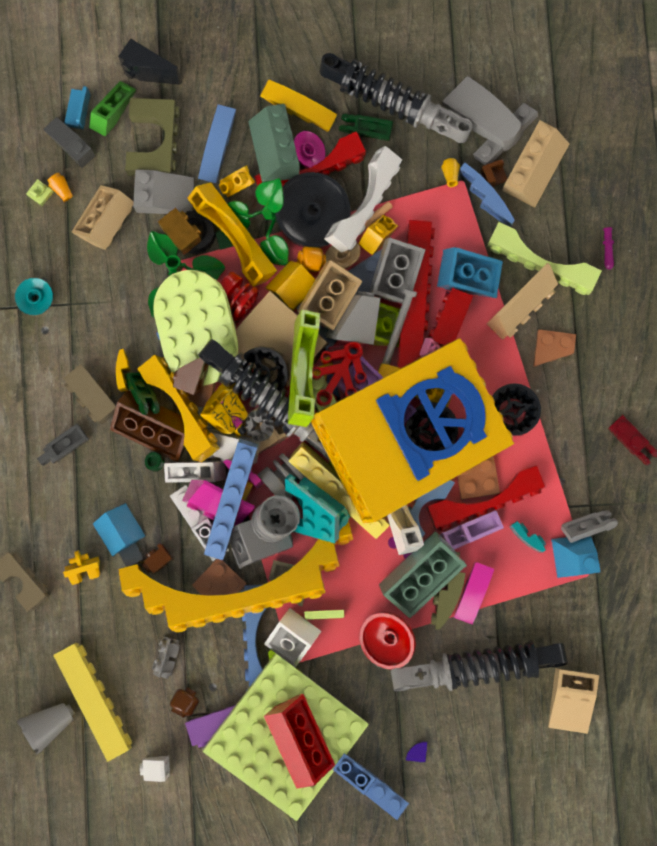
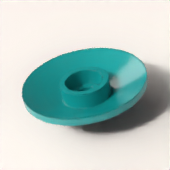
M39 278L24 280L15 292L16 305L22 312L28 315L44 313L49 309L53 301L51 287L47 282ZM35 295L39 297L37 301H33Z

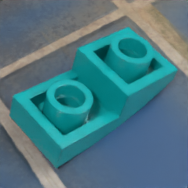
M517 521L509 526L513 533L528 547L539 553L546 551L544 547L546 543L543 538L536 534L528 537L527 533L529 532L523 523L520 524Z

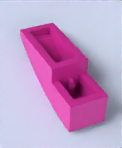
M474 562L454 618L473 625L493 575V568Z

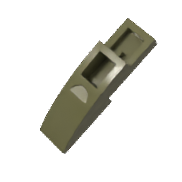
M459 572L445 585L446 590H440L434 596L433 605H436V613H432L431 625H434V629L440 630L453 613L463 589L466 573Z

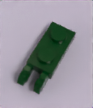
M342 114V121L355 122L354 127L340 125V132L352 134L357 131L358 136L390 141L393 121L363 115Z
M140 372L126 373L124 379L136 403L139 404L140 412L143 415L148 414L149 408L147 403H150L151 411L154 414H158L160 407L151 385L145 382Z

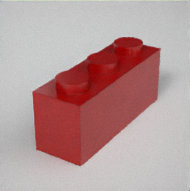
M452 288L450 293L446 292L442 301L445 303L444 309H439L435 320H438L437 326H432L428 337L432 338L440 347L455 341L473 296L455 288Z

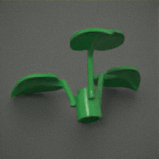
M280 178L265 181L257 186L256 198L261 205L265 206L261 210L248 214V206L241 201H231L227 204L246 229L250 226L249 218L261 213L265 219L272 220L266 234L267 240L261 241L260 248L271 263L284 266L289 263L287 243L280 236L273 235L270 237L276 222L275 213L279 212L284 204L282 183Z
M154 231L150 232L147 242L148 256L157 265L165 263L169 276L185 268L187 270L205 272L218 280L225 271V266L221 261L208 255L194 258L192 261L193 268L188 267L185 263H181L180 258L176 255L178 248L167 235ZM159 287L152 290L148 297V306L153 318H155L154 300Z

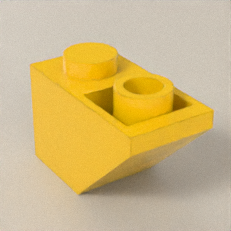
M382 215L367 228L358 244L371 255H374L382 248L385 239L390 238L398 225L390 217Z

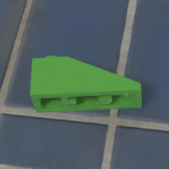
M119 81L91 111L89 128L106 136L117 124L129 104L130 98L135 94L136 89Z

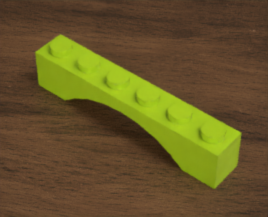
M302 309L294 324L288 424L308 427L314 417L315 409L312 371L319 332L320 313Z

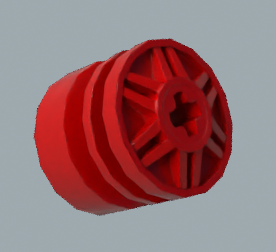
M231 271L223 278L220 284L226 292L233 321L238 323L253 308L260 290L255 287L252 288L250 283L241 288L243 278Z

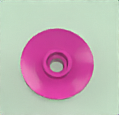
M303 131L295 136L293 141L300 164L310 168L325 159L324 144L316 134Z

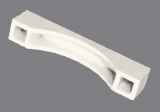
M386 146L378 149L368 164L369 184L366 196L360 207L349 218L334 223L324 238L341 253L354 248L357 243L356 238L364 231L366 221L374 214V207L381 202L383 192L392 183L390 181L391 178L400 169L399 165L402 159Z
M407 505L387 515L399 555L418 551L424 545L419 526L414 521Z

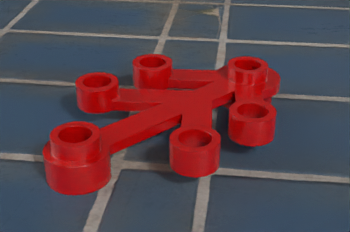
M349 342L345 345L344 349L332 352L324 351L321 354L320 360L323 364L331 363L332 359L345 358L340 364L313 368L312 379L319 380L324 375L335 373L326 389H322L317 393L316 402L322 407L330 405L332 393L341 378H343L346 389L345 397L349 396L347 394L348 391L357 392L353 387L348 369L351 362L356 372L354 376L355 382L358 384L365 382L367 375L363 371L360 361L363 348L358 342ZM354 349L357 353L351 354L350 350ZM328 355L330 359L325 360L323 356ZM318 371L320 375L315 376L313 372ZM357 375H362L364 379L359 380ZM321 397H326V398H327V401H326V402H322V401L320 400V398H321Z

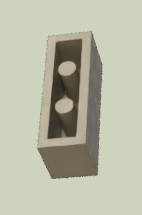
M82 364L63 378L66 381L64 386L71 394L75 392L78 396L76 401L82 408H88L90 411L88 415L95 423L98 421L103 424L114 415L116 405Z

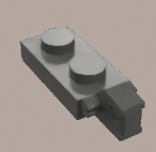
M77 423L45 445L46 447L43 449L45 453L39 456L37 460L43 466L50 461L54 464L87 442L89 438Z

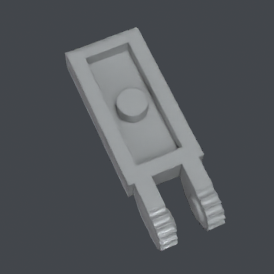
M605 510L564 523L561 526V530L572 543L605 530L609 531L617 526L618 521L615 518L610 519L612 513L609 510Z

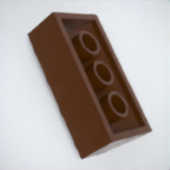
M127 390L117 401L110 430L179 462L186 448L184 446L185 434L182 416L160 405V412L154 414L150 409V403H147L149 408L148 414L143 415L131 391Z

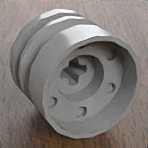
M282 453L279 458L284 464L280 465L274 460L273 463L277 470L273 471L266 467L258 474V477L274 495L286 496L292 499L293 494L285 491V478L291 474L296 478L294 481L297 483L305 476Z
M275 495L269 497L255 509L251 525L258 538L265 542L275 543L283 540L296 530L300 520V513L297 505L286 496Z

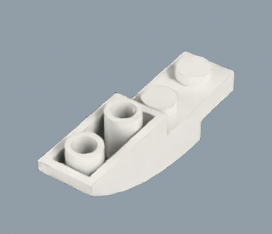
M184 485L172 493L170 497L203 548L206 549L213 524L209 518L203 515V511L199 509L194 511L186 507L187 503L183 502L182 499L188 487Z

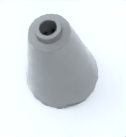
M64 703L22 717L17 720L19 727L21 726L24 736L37 755L74 720L72 716L75 713L69 704L65 706Z

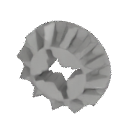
M256 410L249 413V416L245 419L246 425L244 428L247 429V435L252 440L265 441L272 435L274 423L273 420L266 419L267 412L260 414ZM256 422H263L260 429L255 430Z

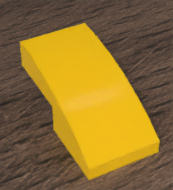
M124 349L119 350L116 361V381L120 392L128 390L124 379V372L131 370L127 353Z

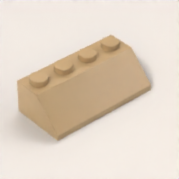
M539 120L502 189L503 192L534 208L536 207L569 146L568 141L556 128Z
M547 263L487 323L502 340L507 336L511 338L518 331L516 327L520 323L524 325L531 318L528 314L532 310L534 312L538 311L543 306L541 301L544 298L548 300L556 292L554 288L558 285L551 265Z

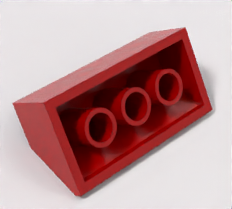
M304 694L295 696L275 706L264 715L296 789L315 786L335 766V763Z

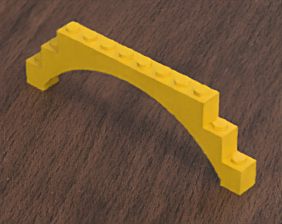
M349 520L339 531V539L336 543L318 539L312 549L290 570L278 578L248 591L214 596L185 593L164 586L149 578L136 564L118 569L122 592L129 597H137L142 593L144 606L149 614L157 615L165 610L168 627L175 632H183L186 628L192 626L196 628L203 627L206 623L212 621L214 623L223 622L225 618L232 616L233 618H239L248 612L259 613L268 607L279 608L288 602L293 604L299 603L302 599L308 597L311 599L319 598L322 594L326 593L321 571H333L336 567L340 566L335 544L345 545L353 540Z

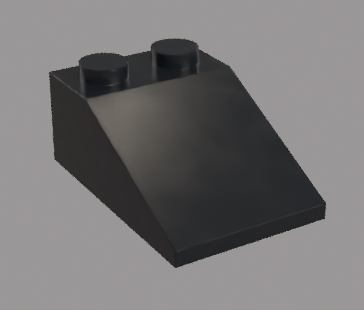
M131 38L118 56L124 74L130 79L135 78L139 81L177 85L182 83L179 69L176 65Z

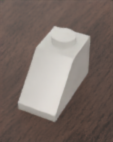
M169 756L144 758L143 763H140V775H144V781H166L170 777Z

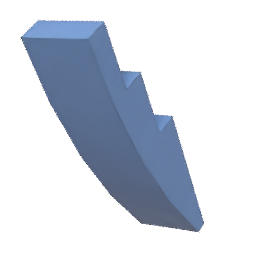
M217 105L198 179L212 183L218 182L220 168L230 140L236 109Z
M464 163L460 168L459 175L472 183L469 191L483 200L480 208L501 223L512 227L515 220L506 204L494 188L467 163Z

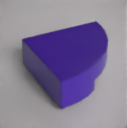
M419 742L412 746L407 752L405 760L426 762L427 742Z

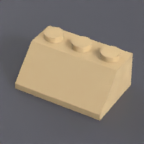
M100 185L72 230V233L90 244L106 250L111 245L116 232L121 229L126 216L131 213L134 201L120 190Z
M330 260L324 264L297 312L299 313L302 309L320 313L319 325L334 330L360 287L362 280Z

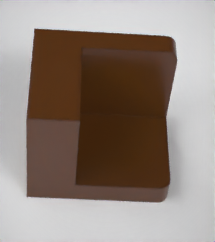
M504 160L492 162L481 168V176L492 187L507 181V176L503 169Z

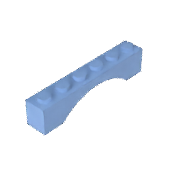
M241 438L237 443L204 555L220 560L224 559L259 446L257 443Z
M247 585L244 586V590H241V592L248 591L262 585ZM264 608L259 613L248 612L242 616V620L246 621V629H243V640L247 641V649H244V660L248 661V669H245V680L249 681V687L263 670L258 657L256 640L259 622L267 608Z

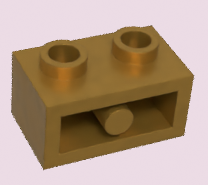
M175 207L161 218L158 223L181 253L185 255L201 242L199 236L201 232L195 225L191 226L187 222L189 218L184 211L179 212Z

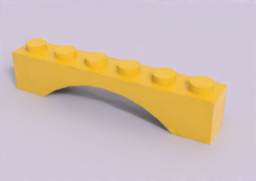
M210 182L196 186L187 199L199 214L213 222L230 239L239 255L242 273L253 287L268 282L277 272L276 268L213 184Z
M153 355L138 370L147 384L164 390L177 404L184 423V446L193 460L203 462L220 449L216 443L217 438L207 429V422L197 413L198 408L189 400V394L173 387L174 372L168 367L165 358Z

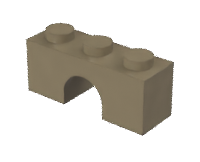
M7 552L0 558V580L8 582L13 577H19L23 582V589L15 598L27 612H32L50 597L47 593L49 590L42 582L38 583L34 578L36 574L31 568H26L22 564L24 560L18 553Z

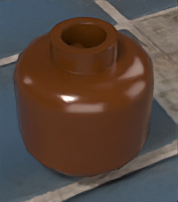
M188 687L185 690L177 689L169 703L172 707L171 711L183 718L191 716L199 704V699L195 697L196 692Z

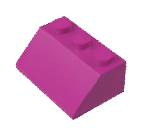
M191 480L182 501L187 503L186 507L194 511L199 509L204 512L203 515L214 520L223 489L206 480ZM242 499L234 526L241 524L255 506Z

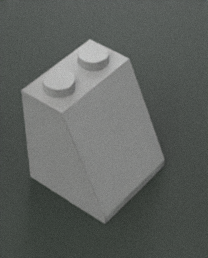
M357 291V295H354L335 329H329L326 337L374 345L380 298L374 297V293Z
M251 520L233 527L229 541L239 569L293 547L291 534L275 543L265 542L258 538L253 531Z

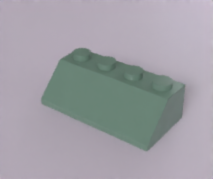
M285 104L266 106L248 121L261 181L263 183L280 178L281 181L289 180L299 175V161Z
M436 531L423 542L424 545L418 551L410 554L379 584L383 595L409 618L467 566L449 543Z

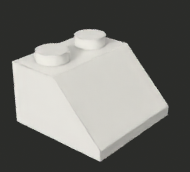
M289 608L264 644L296 667L317 639L321 630Z

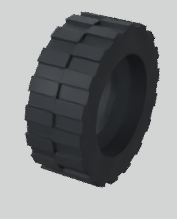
M196 210L186 211L185 214L189 218L187 222L189 224H199L204 229L201 242L188 253H203L215 241L214 224Z

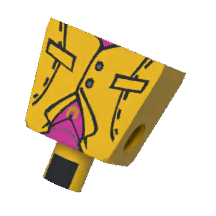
M222 389L200 414L223 434H232L234 432L239 437L247 430L242 422L246 419L248 413L238 395L233 393V389Z

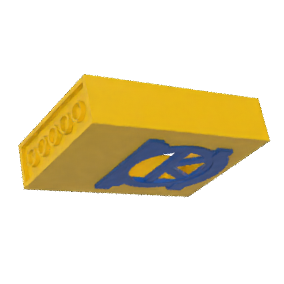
M460 338L314 414L311 424L363 523H373L514 444L511 432L503 423L502 414L497 411L494 405L495 401L488 393L484 379L479 376L476 370V363L470 358L468 348ZM431 388L444 389L445 392L434 409L425 391ZM452 394H455L461 400L466 411V419L439 418ZM416 395H418L444 445V450H424L409 439L404 427V414L409 402ZM443 426L463 427L464 432L459 440L452 444Z

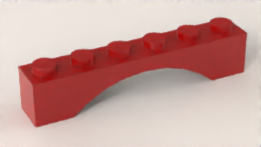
M357 131L340 138L335 148L324 160L310 168L300 170L299 174L315 172L329 176L333 171L339 172L344 170L349 164L362 162L366 156V150ZM260 174L254 176L256 186L262 183ZM282 180V187L289 180Z
M536 465L516 473L506 489L488 501L463 504L443 500L428 506L427 511L434 529L439 528L440 531L451 527L450 523L458 521V524L469 521V516L476 514V517L487 514V509L494 507V510L506 507L505 503L512 500L514 504L524 500L523 496L529 493L531 497L540 494L545 484Z

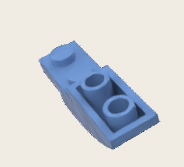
M345 753L332 769L396 820L400 818L410 804L398 795L395 790Z

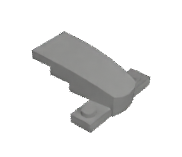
M468 76L442 101L446 108L461 117L469 119L472 122V129L475 133L488 139L473 154L474 158L484 165L494 162L504 151L517 144L523 131L538 117V112L525 103L512 113L493 94Z

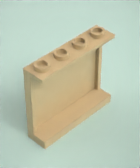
M269 291L235 330L238 340V354L240 352L244 354L248 350L259 346L275 348L276 351L284 355L285 361L289 364L290 377L285 387L287 389L291 382L294 324L298 315ZM319 334L317 337L314 357L322 350V348H325L329 344ZM264 358L266 363L272 367L276 366L272 360ZM278 369L273 370L272 382L277 378ZM262 370V373H261V374L266 375V374H267V371H266V370H265V371Z

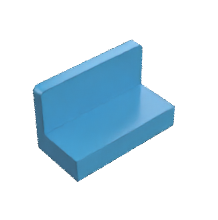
M83 86L82 91L71 89L64 122L68 127L84 129L91 97L88 87Z

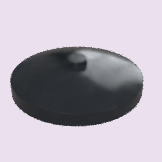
M308 172L299 174L284 184V204L282 209L275 213L277 225L288 240L301 247L322 248L330 245L324 238L331 226L338 221L349 218L351 210L348 196L336 180L321 173Z

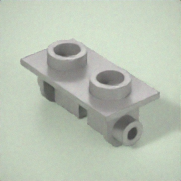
M164 636L163 640L160 641L158 646L159 655L152 667L155 676L160 678L161 675L162 678L168 679L169 675H172L175 662L170 661L169 657H177L180 647L179 640L173 638L171 640Z

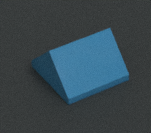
M126 503L105 512L93 523L112 557L146 536Z

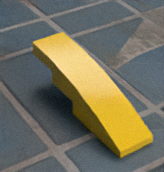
M272 80L267 81L260 97L273 105L285 104L288 114H294L307 123L312 122L326 132L330 130L337 116L336 113L321 104Z

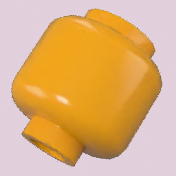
M306 246L298 252L297 263L302 264L307 271L318 272L326 263V255H323L319 247Z

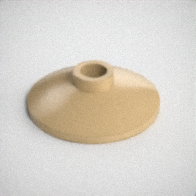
M356 243L353 249L342 253L334 246H331L325 254L326 262L331 260L343 269L350 267L360 256L361 249L359 244Z

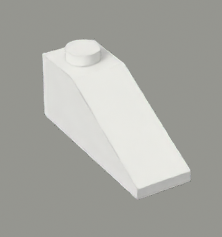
M221 460L164 463L165 482H191V480L216 482L226 480V465Z

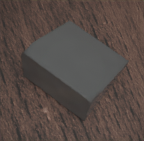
M136 542L119 552L126 567L136 565L145 560Z

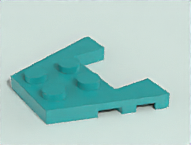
M289 474L285 478V491L303 500V519L300 518L299 524L293 532L336 543L339 539L340 512L321 497L316 499L310 494V489L304 484L300 486L294 481L296 478Z

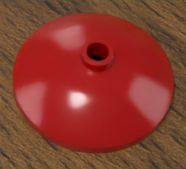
M377 612L369 616L361 626L359 633L361 648L366 657L375 665L392 670L405 666L412 659L416 648L415 636L408 623L400 616L390 612Z

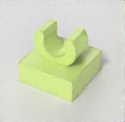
M37 179L26 194L43 206L54 192Z

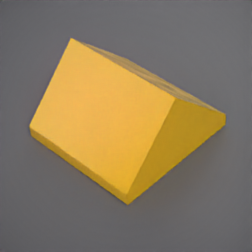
M290 260L265 289L271 291L294 311L304 300L315 279L302 264Z

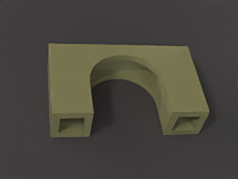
M130 98L129 117L131 122L156 124L165 131V138L162 145L155 151L146 153L126 152L125 170L128 176H135V170H155L171 174L176 172L174 154H177V142H175V136H178L179 132L176 118L180 116V108L177 107L175 100Z

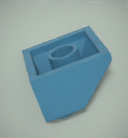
M591 536L572 543L567 537L551 539L557 578L600 572L598 554Z

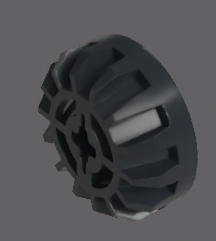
M259 346L243 354L247 362L255 363L256 367L254 370L260 368L263 371H267L266 375L270 376L268 382L270 384L272 383L273 370L278 369V375L275 379L278 382L277 390L286 387L290 377L289 364L285 361L282 353H279L273 347ZM264 358L272 360L276 366L272 367L265 362Z
M516 383L507 384L500 387L492 395L498 412L501 404L505 400L508 402V405L500 413L503 418L506 417L508 420L514 421V425L503 422L512 436H522L531 431L538 423L541 415V404L537 395L527 386ZM512 407L513 409H520L515 415L513 412H508ZM523 412H526L523 421L518 424L517 419Z
M431 402L434 409L438 403ZM422 404L415 408L417 411L407 420L405 425L409 439L424 450H444L445 447L441 440L434 443V438L438 436L436 430L433 434L426 430L429 425H432V428L434 426ZM446 406L439 418L456 419L454 413ZM427 418V422L424 424V426L418 427L419 423L423 419ZM443 426L451 443L454 444L458 435V427ZM424 435L425 438L431 439V444L425 443L419 436Z

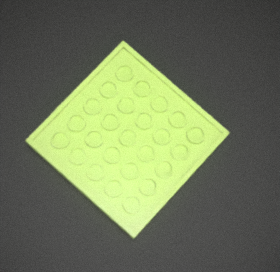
M275 653L204 746L202 752L297 821L334 771L331 769L315 786L296 789L264 715L275 706L295 696L304 694L335 765L344 753L347 755L369 724Z

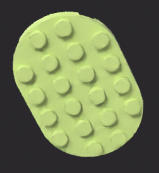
M184 270L169 276L160 285L156 293L154 316L164 358L170 370L175 373L178 368L200 358L198 356L199 352L210 339L217 341L235 357L238 354V340L229 301L222 285L205 272L198 270ZM211 365L208 367L203 386L218 382L221 375Z

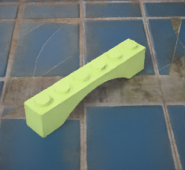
M498 222L487 245L493 253H501L512 262L518 261L529 270L535 269L540 271L549 263L559 284L565 287L571 286L582 295H589L593 291L602 270L587 263L563 265L544 260L526 247L515 229Z

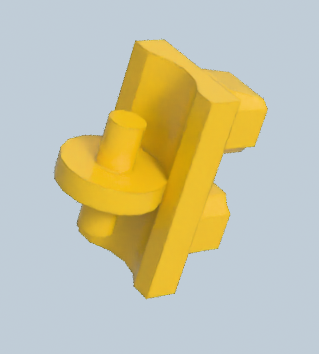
M244 166L219 180V188L222 194H226L228 198L251 186L255 181L250 176L248 167Z
M79 550L75 551V557L69 559L70 565L65 566V571H63L64 577H68L72 585L82 582L81 573L87 571L89 579L97 578L100 576L99 556L89 559L88 553L81 555Z

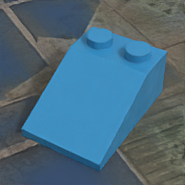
M457 247L444 249L437 287L447 290L455 288L467 294L497 298L503 261Z

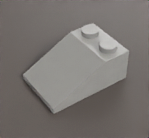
M135 170L133 207L136 213L168 214L175 207L179 212L193 211V206L187 197L194 190V178L155 170Z

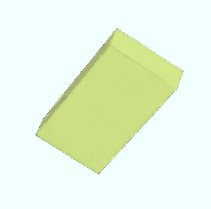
M344 610L304 611L306 619L343 618Z

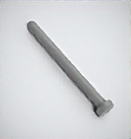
M405 288L403 291L406 295L382 362L383 364L390 365L412 298L417 295V292Z

